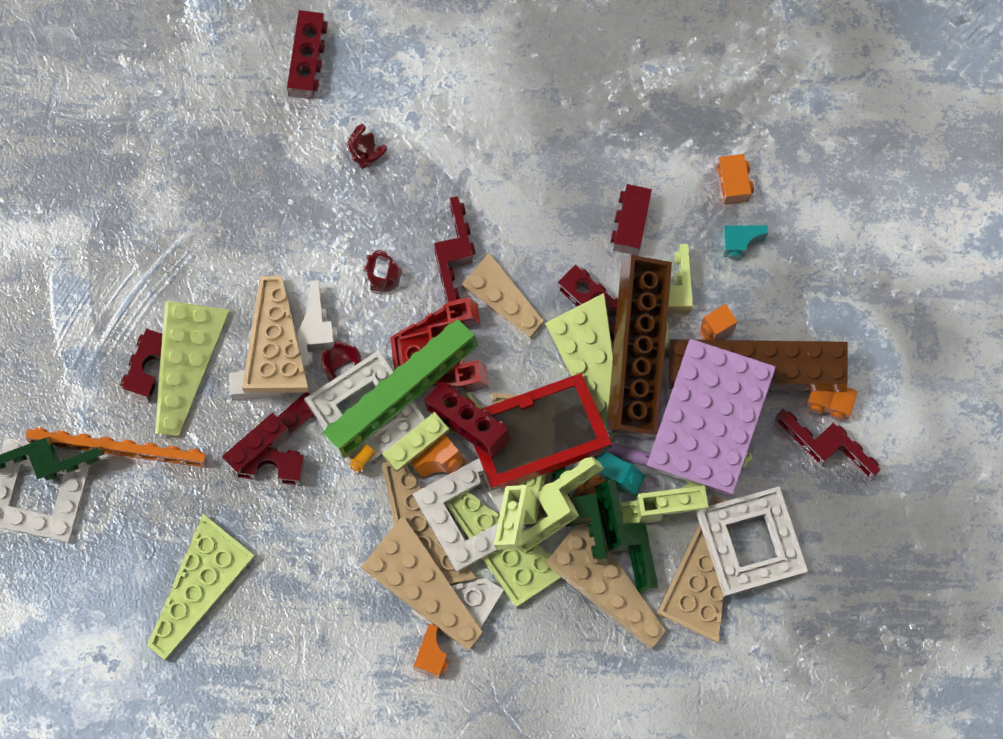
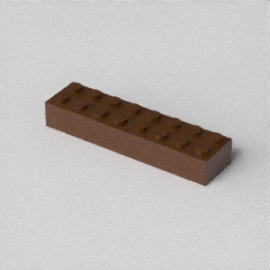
M630 255L621 260L607 433L644 439L657 436L672 262Z
M670 339L669 389L674 387L690 339ZM696 340L776 366L769 391L847 392L848 342Z

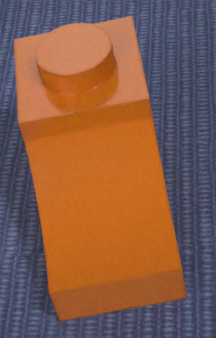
M444 435L410 463L419 475L425 478L436 472H445L449 475L459 470L467 461L449 438Z
M429 624L413 670L439 679L441 674H446L450 662L446 661L447 654L443 653L437 644L436 635L438 627Z

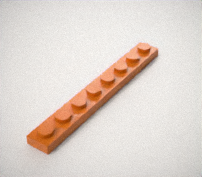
M38 427L34 428V430L27 429L26 440L29 443L45 437H51L52 443L56 448L88 451L102 446L104 453L108 455L206 468V455L198 449L182 451L176 446L160 448L154 443L139 445L132 440L117 442L110 437L95 439L88 434L73 436L69 435L70 433L60 430L56 431V433L47 432L44 428Z

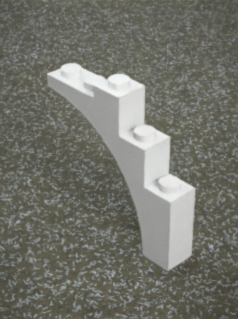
M319 280L310 281V298L306 315L296 333L305 372H310L309 365H313L312 351L332 349L334 346L333 341H338L337 329L332 328L331 321H327L326 308H321V301L325 300L324 287L319 288ZM245 370L229 373L232 401L285 396V392L244 393L242 386Z

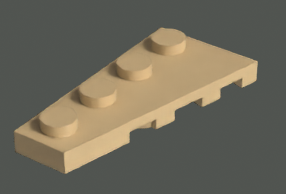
M490 253L486 255L462 283L463 289L528 339H531L544 322Z

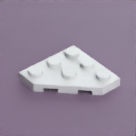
M486 578L451 586L480 629L504 592V589ZM411 610L410 613L427 624H431L416 611Z

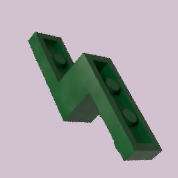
M45 437L0 454V469L6 467V462L13 460L14 464L27 460L26 455H28L37 479L44 477L45 481L58 477L57 472L65 470L66 473L79 469L78 464L86 462L87 465L99 462V456L105 455L102 446L59 461L51 437Z
M565 467L552 471L553 479L557 478L558 480L560 475L566 472ZM596 494L570 498L579 517L565 526L572 527L588 524L589 537H594L595 545L591 546L593 559L598 560L599 566L608 564Z
M607 480L595 486L607 550L630 552L636 587L640 594H646L657 589V576L646 524L624 523L615 480Z

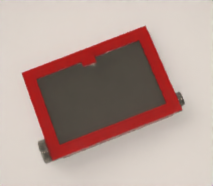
M582 373L482 408L487 410L497 422L502 421L507 425L510 441L493 459L474 446L483 468L482 471L477 473L484 492L488 493L498 488L502 490L506 486H513L574 464L585 458L604 453V450L612 448V443L615 442L611 429L606 431Z

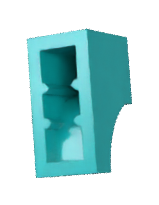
M724 225L722 231L723 257H729L732 260L745 257L747 248L750 245L766 240L768 225Z
M607 450L599 454L596 460L601 463L604 469L598 475L605 481L615 480L619 492L636 495L646 475L633 464L615 457Z

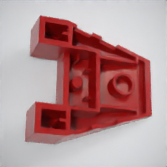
M470 297L448 302L443 305V308L434 313H429L418 323H413L391 336L390 342L394 370L407 362L415 352L425 347L430 339L438 336L447 325L457 319L467 328L480 325L478 304ZM462 359L431 385L438 386L443 382L448 386H454L457 390L467 392L488 388L490 386L487 366L479 360L465 363V360Z

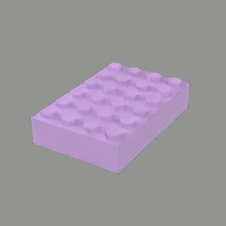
M690 339L658 430L647 468L699 486L705 485V488L733 497L776 366Z

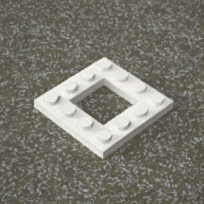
M378 350L304 400L325 430L330 423L335 422L342 416L336 405L371 382L377 387L378 383L388 378L393 371ZM412 401L395 416L394 420L380 428L345 458L347 464L349 465V460L358 454L364 444L370 446L376 452L367 464H369L423 422L425 418L415 403Z
M5 437L0 454L27 445L29 442ZM55 448L59 461L78 455V453ZM26 455L27 460L14 464L13 460L6 462V467L0 469V529L69 544L91 465L83 462L78 464L79 469L66 473L65 470L57 472L58 474H63V479L53 514L47 515L10 506L21 467L33 468L28 455Z
M479 458L413 493L414 500L456 573L498 551L494 546L498 523L465 541L444 505L476 486L483 484L498 512H501L505 488L500 490L499 486L490 487ZM493 458L492 461L497 474L503 473L496 459ZM523 524L522 531L529 530L534 525Z
M780 486L708 506L706 510L696 511L724 597L808 572ZM764 515L777 557L740 567L726 525Z

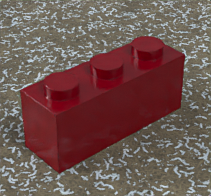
M627 184L625 191L621 190L618 203L622 204L621 211L617 210L614 223H618L617 231H612L610 243H614L613 251L639 255L652 189Z

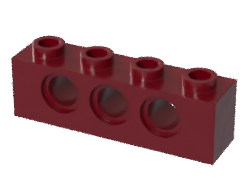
M298 11L287 82V94L289 97L313 99L314 92H318L319 79H316L317 72L321 73L322 60H319L320 53H324L325 41L322 40L323 34H327L328 21H325L324 13ZM310 33L316 35L313 38L306 37V35ZM305 53L313 54L311 57L303 56ZM303 72L310 73L307 77H303L300 74Z
M575 264L557 282L556 289L575 307L604 293L611 340L614 341L616 322L611 321L609 317L617 314L618 299L606 293V289L601 283H595L590 278V274L583 267L579 268ZM584 286L588 288L589 291L587 293H581L578 291L577 288Z
M441 382L424 399L429 413L433 414L435 412L444 424L492 459L510 441L509 428L502 421L497 422L487 410L479 409L469 397L464 398L452 385L448 386Z

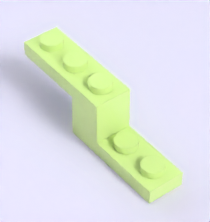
M679 244L678 251L674 252L675 265L678 264L679 272H676V285L670 286L668 313H690L693 306L688 244ZM668 320L664 355H667L669 351Z
M469 392L463 396L464 398L469 397L479 409H482ZM434 412L382 453V455L393 469L398 472L444 435L449 438L455 431L444 424Z
M593 457L585 458L574 469L562 473L558 480L543 486L542 490L536 495L548 517L539 519L532 528L521 532L517 550L526 553L579 517L568 493L604 469L598 460Z
M546 474L521 482L519 486H506L494 540V546L497 550L518 549L523 524H536L540 507V500L536 494L542 490Z
M705 485L638 494L636 501L622 502L620 506L624 523L660 522L663 515L708 509Z

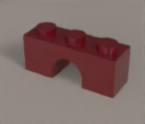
M146 328L144 335L140 334L137 341L138 350L136 355L132 354L129 360V372L124 374L120 386L124 395L150 403L157 381L154 376L146 374L144 368L151 361L161 360L162 333Z
M268 447L238 475L234 471L233 475L234 478L256 480L257 473L262 466L273 465L278 469L277 479L279 484L301 486L305 461L304 455H300V452L288 450L285 453L278 452L276 448Z

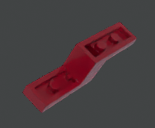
M458 196L450 197L449 199L457 238L434 243V254L446 303L460 299L458 288L453 287L452 281L455 280V275L451 267L472 263L473 255H476L474 243H470L468 235H471L469 223H465L463 218L466 215L463 202H459Z
M305 392L279 416L272 412L222 456V459L238 475L268 447L277 449L315 416L304 400L311 394Z
M783 408L776 415L774 420L820 467L840 450L870 481L880 472L881 469L878 462L874 458L868 457L863 452L862 446L847 436V432L842 426H837L833 422L814 439L812 432L808 428L802 427L792 412H787Z

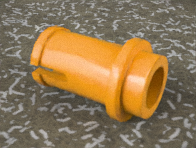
M364 444L358 454L349 460V468L357 474L360 471L363 472L364 466L376 452L370 446Z

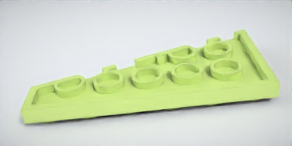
M603 293L545 324L571 376L582 373L604 427L607 429L613 349L605 294ZM607 433L609 438L618 435L613 433Z
M173 301L165 302L155 434L179 436L229 309Z
M468 491L444 504L468 539L492 527L499 521V514L489 509ZM538 545L526 553L517 549H503L482 559L515 608L521 606L562 578L545 564L552 554L546 552Z
M202 514L187 554H185L172 585V590L166 599L164 609L147 644L164 661L170 657L255 558L250 551L204 514Z

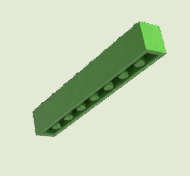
M458 319L447 325L444 331L430 339L425 347L415 352L403 365L398 366L388 378L380 381L376 388L362 396L360 401L352 408L347 409L339 419L330 423L322 432L327 443L345 459L477 348L478 343L475 335Z

